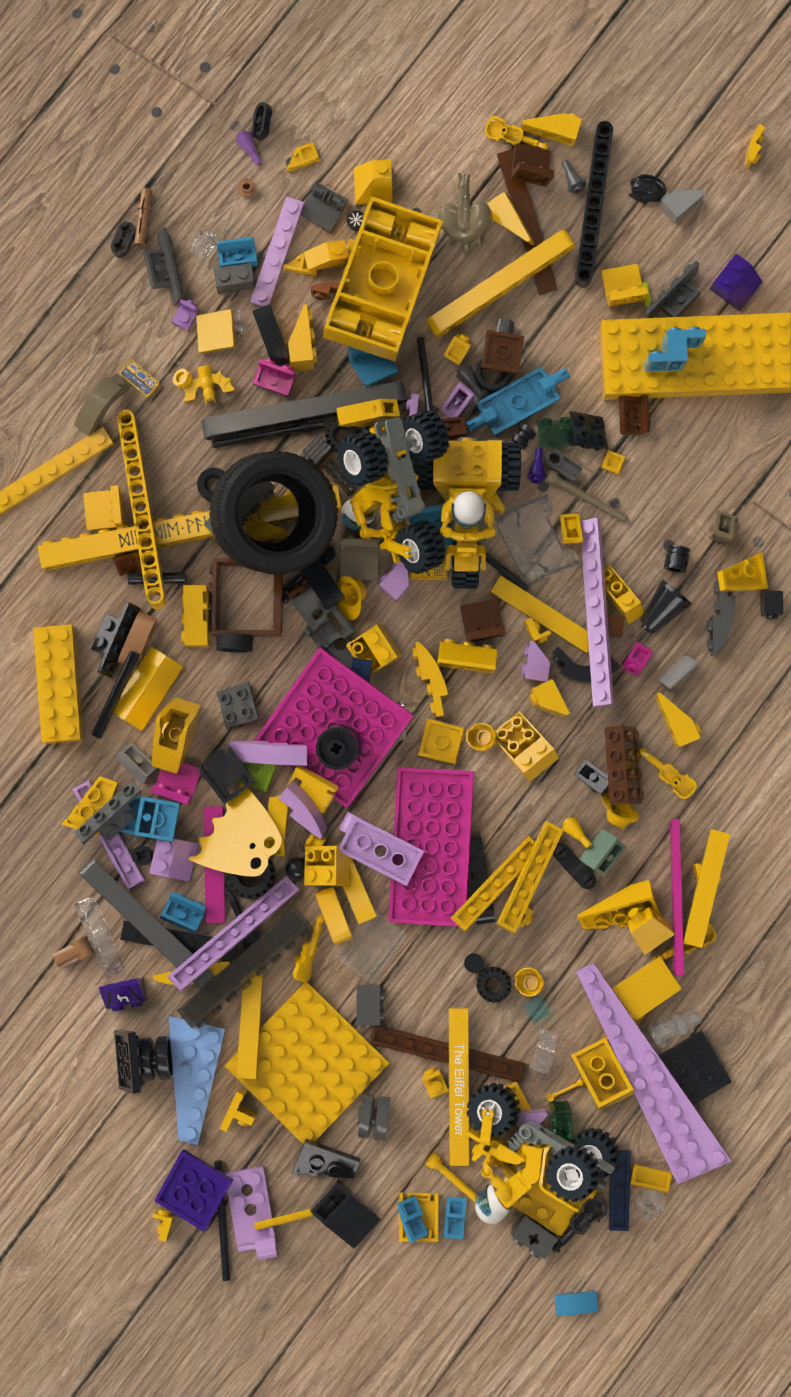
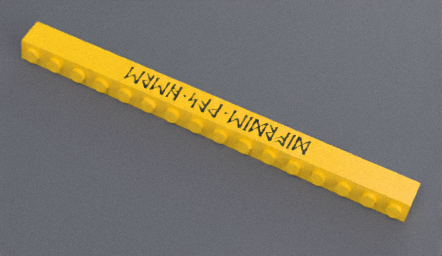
M331 483L333 491L336 495L335 499H337L338 511H341L342 507L337 485L333 486V484ZM290 491L286 492L285 496L277 497V495H273L268 501L264 500L260 504L261 508L255 514L251 513L247 517L248 521L243 528L245 531L247 530L246 526L264 521L275 525L298 520L299 510L294 495ZM197 510L191 512L192 515L187 516L177 514L172 519L167 520L165 518L155 519L154 527L158 548L214 537L204 526V523L210 518L209 512L211 510L207 512ZM143 524L140 529H146L149 524ZM123 525L113 531L109 529L98 531L99 534L91 535V533H84L79 538L64 537L59 542H42V545L37 546L41 568L44 571L113 558L138 550L135 526L128 527V525ZM146 542L143 547H149L152 542Z

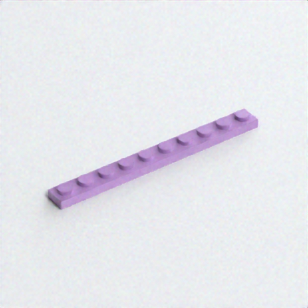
M599 518L582 520L580 523L583 537L581 547L593 706L597 708L614 705L601 524Z

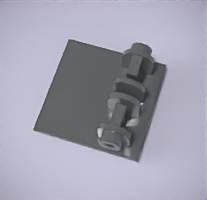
M319 183L313 184L310 189L311 193L305 201L301 216L331 232L349 200Z
M249 682L216 692L226 729L259 719L255 706L256 703L254 702L255 698L251 691L252 686H250Z

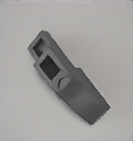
M718 579L714 583V594H717V601L714 602V612L717 615H713L710 617V620H707V632H710V639L707 640V650L710 651V656H715L725 643L735 612L736 596H728V591H720Z

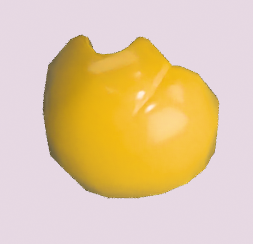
M476 723L466 732L467 743L476 751H487L496 742V732L487 723Z
M533 967L522 968L515 975V987L526 997L537 996L543 990L544 977L538 969Z

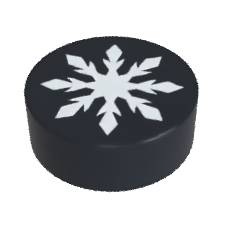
M358 210L350 212L347 216L348 227L351 230L359 231L364 214Z

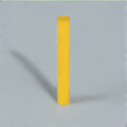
M311 1209L255 1222L254 1228L256 1231L312 1217L313 1214L310 1212Z

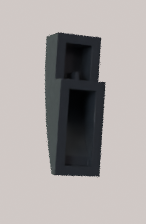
M270 304L253 310V316L270 360L274 361L277 366L290 363L287 348Z

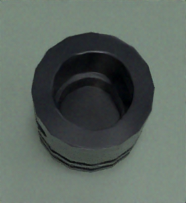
M668 545V554H666L663 568L673 572L685 573L691 550L680 545Z

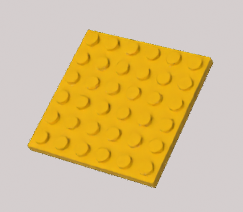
M307 982L260 1028L257 1079L238 1080L303 1144L305 1139L315 1142L390 1062ZM238 1052L225 1064V1067L235 1077L237 1076Z

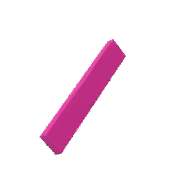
M223 806L203 807L204 837L213 834L214 825L212 819L223 817ZM205 867L206 923L226 922L225 872Z

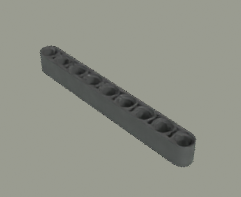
M92 858L78 871L79 875L176 968L193 955ZM208 969L192 983L201 990L214 977V974Z

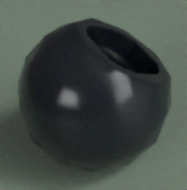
M294 857L287 862L285 872L289 879L297 882L304 880L305 859Z

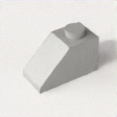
M675 189L672 193L669 191L661 198L660 209L675 224L703 200L705 192L686 189Z

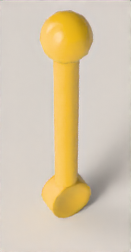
M579 1079L577 1083L559 1092L548 1094L547 1100L552 1102L555 1097L576 1087H582L584 1085L583 1080Z

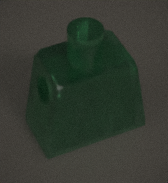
M549 1102L550 1131L570 1142L572 1141V1112L569 1102Z

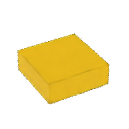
M608 450L601 469L619 475L626 456Z

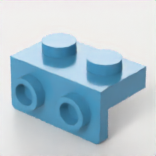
M254 237L217 242L220 267L251 263L252 267L258 266Z
M171 892L169 900L160 915V919L196 934L205 915L206 907L199 901L187 899L181 893Z

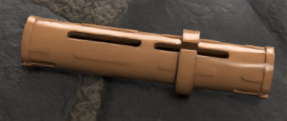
M148 188L141 189L140 203L137 205L138 218L133 244L139 247L146 246L149 214L152 212L151 199L153 191Z

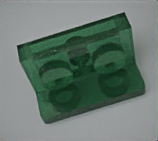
M561 417L560 420L542 418L541 421H537L539 448L571 446L568 443V438L573 435L570 417Z

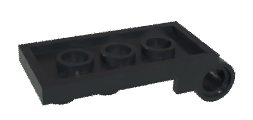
M481 836L471 837L469 872L473 873L474 879L471 883H468V899L488 879ZM493 903L476 919V925L496 922Z

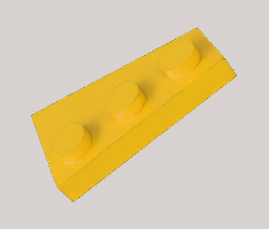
M763 552L717 572L720 591H764L768 589Z

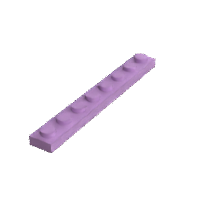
M285 876L168 975L169 980L182 992L295 896L299 889Z

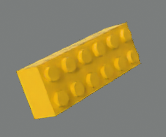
M70 624L33 628L41 742L52 744L84 741L76 627Z

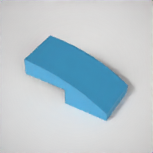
M416 1196L397 1203L402 1225L409 1243L428 1236L429 1233L421 1218L423 1212Z
M447 1197L443 1238L463 1240L467 1198Z
M597 1291L567 1292L554 1295L557 1316L598 1312Z

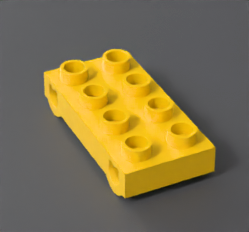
M371 196L335 299L331 305L324 327L323 338L396 362L441 231L443 220Z

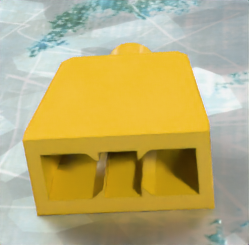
M637 908L630 910L628 916L631 920L628 921V926L644 955L675 935L671 923L652 908H646L642 912Z

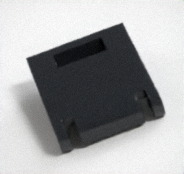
M229 744L225 745L229 753L226 754L221 748L203 762L207 768L206 770L201 765L197 766L199 772L224 804L256 781ZM240 778L244 785L230 794L226 788Z

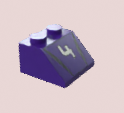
M143 977L99 987L106 1009L112 1008V1012L123 1010L125 1005L131 1004V1008L142 1006L143 1002L147 1000Z

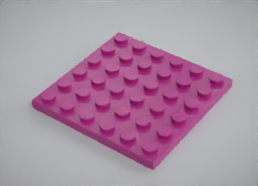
M319 647L254 741L307 745V765L301 766L337 785L338 790L335 792L333 799L348 808L411 721L414 714L322 647ZM336 724H345L353 727L359 733L362 739V751L357 760L350 766L334 770L320 762L316 754V743L318 737L328 728ZM288 765V766H290L292 769L295 770L298 765Z

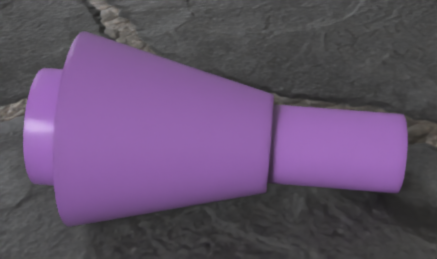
M244 130L240 132L235 142L251 156L255 165L260 164L262 160L256 152L251 131L247 132Z

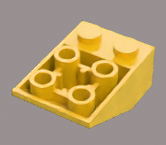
M307 304L303 305L288 343L291 368H293L294 372L315 370L314 364L318 363L316 347H312V345H316L314 328H310L314 327L312 310H308Z
M520 711L495 730L497 745L529 782L559 759L554 748Z

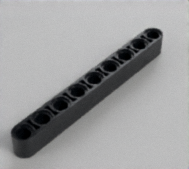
M602 121L597 125L594 136L575 273V283L581 288L590 285L594 274L613 135V126L608 121ZM605 130L608 132V134L603 135L600 133V131ZM603 148L606 152L600 153L597 149ZM595 166H601L603 170L598 171L595 169ZM599 184L601 188L595 189L592 185ZM590 202H596L599 206L592 207ZM594 220L596 224L589 225L587 221ZM591 238L594 242L587 243L584 239ZM589 256L591 261L586 262L582 257ZM586 274L589 278L583 280L579 275Z

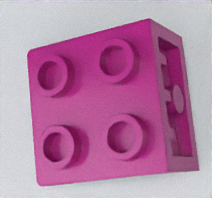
M186 763L182 764L176 774L161 769L156 786H152L151 793L190 805L201 773L197 767Z

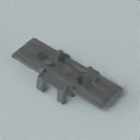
M310 587L292 601V604L310 627L304 630L305 633L312 638L318 646L317 649L322 647L324 650H328L331 655L351 668L353 656L347 646L344 650L339 651L335 648V644L339 640L345 641L346 645L353 641L350 635L357 629L352 627L338 609V604L326 610L312 587ZM316 610L323 612L322 618L314 620L312 617L313 612ZM333 613L346 633L340 635L327 617L329 614Z

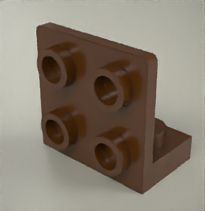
M516 143L514 145L511 179L547 187L554 178L555 171L549 169L550 151Z
M497 599L460 606L467 642L505 636V628L502 625Z

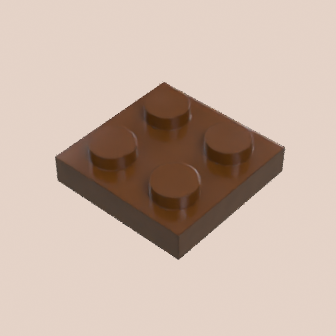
M487 330L481 369L518 375L525 336Z

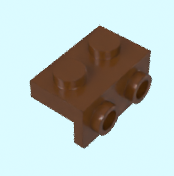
M623 395L619 397L620 434L641 436L650 432V403L648 395L640 397Z

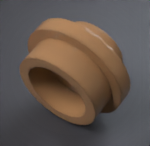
M246 178L238 183L237 188L241 196L248 198L255 194L256 184L253 180ZM245 185L250 186L248 190H245L243 187Z

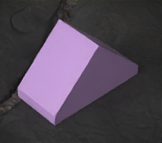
M459 382L441 410L450 418L460 417L474 401L475 394L462 382Z
M547 1109L521 1110L518 1114V1129L529 1120L541 1124L549 1111Z

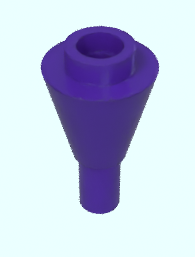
M536 448L535 459L527 475V478L535 484L546 480L542 448Z

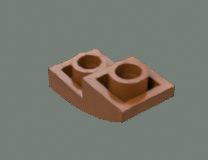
M326 282L312 285L310 289L311 295L318 300H329L331 293H334L336 296L340 283Z

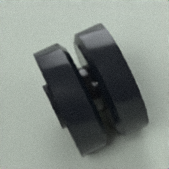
M336 724L328 728L318 737L316 743V754L320 762L334 770L350 766L357 760L362 751V739L359 733L353 727L345 724Z
M169 1035L159 1036L156 1039V1043H154L151 1037L141 1038L139 1042V1055L141 1058L140 1071L143 1081H154L157 1073L161 1080L172 1079L173 1065Z

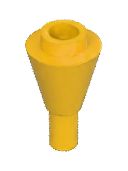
M569 817L563 822L562 829L566 833L580 841L586 849L592 846V843L585 836L577 817Z

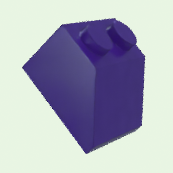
M736 253L715 279L710 290L740 312L763 281L753 266Z

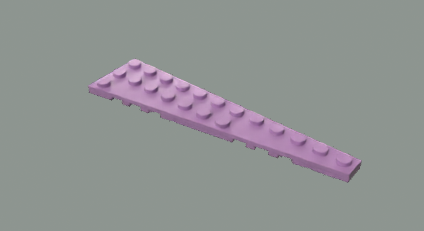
M592 963L577 970L576 973L618 1061L634 1089V1094L677 1184L732 1162L730 1156L711 1132L707 1123L704 1122L698 1110L688 1099L684 1090L679 1086L675 1077L642 1033L638 1024L635 1023L631 1014L619 1000V997L612 990L596 964Z

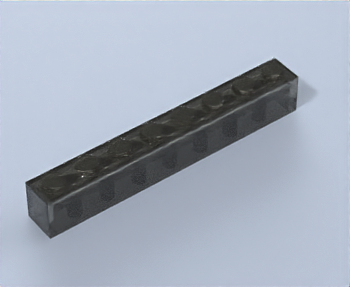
M295 907L183 1004L177 1012L191 1029L202 1028L208 1022L206 1020L208 1017L217 1015L223 1009L221 1006L224 1003H230L238 996L236 993L240 989L245 990L252 984L251 980L256 975L258 977L263 975L267 971L266 967L271 962L275 964L282 958L281 954L285 950L290 951L297 944L295 941L300 937L305 938L310 934V928L313 925Z

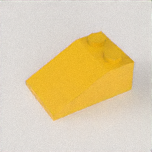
M606 1037L571 1055L599 1112L634 1094V1089Z

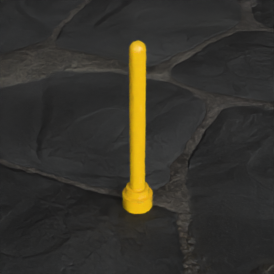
M434 1152L427 1159L425 1165L429 1169L438 1170L476 1203L479 1195L442 1164L443 1161L440 1160L441 1157Z

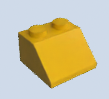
M553 679L532 688L529 692L528 699L533 707L536 706L538 710L561 718H565L570 714Z

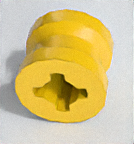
M311 833L304 847L323 846L327 837L322 836L319 839Z

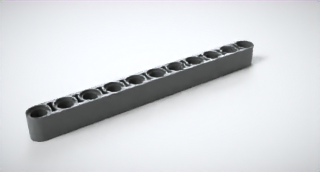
M402 381L207 417L201 420L204 439H219L337 416L336 409L338 407L377 399H397V403L402 404L407 401L404 383Z

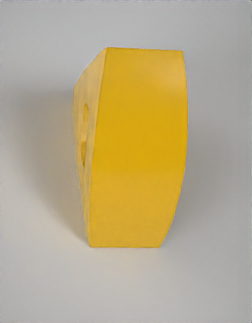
M175 698L159 713L155 722L153 737V767L175 774L178 772L194 738L200 713L199 704Z

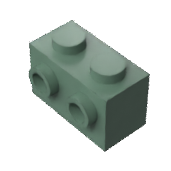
M602 829L593 840L592 846L583 853L579 860L604 878L626 849V846L618 838Z

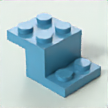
M675 327L667 330L662 340V351H653L651 354H648L644 362V372L682 371L688 361L687 348H700L706 338V329L691 327L689 330H681V328Z
M137 796L129 806L136 811L138 816L120 832L173 842L180 803Z

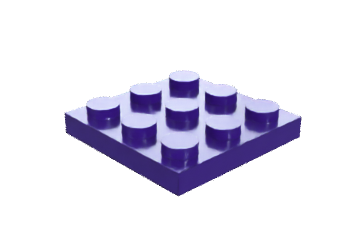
M183 1149L160 1189L155 1202L205 1232L234 1179Z

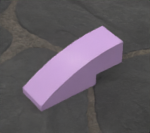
M292 780L278 799L293 809L289 816L317 838L321 839L327 830L325 821L308 794Z

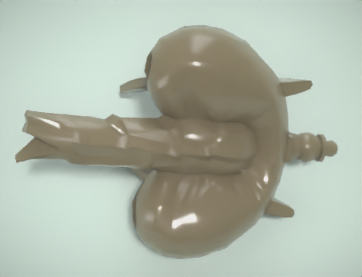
M458 173V206L450 203L444 204L438 212V219L443 220L441 229L450 238L449 246L454 245L456 241L462 242L464 245L463 253H465V257H468L470 244L473 241L477 240L479 245L483 243L485 233L491 225L492 211L486 202H476L473 205L470 203V174H464L463 176L461 173Z

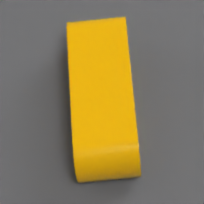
M332 886L315 893L334 945L352 939L353 936L334 887Z

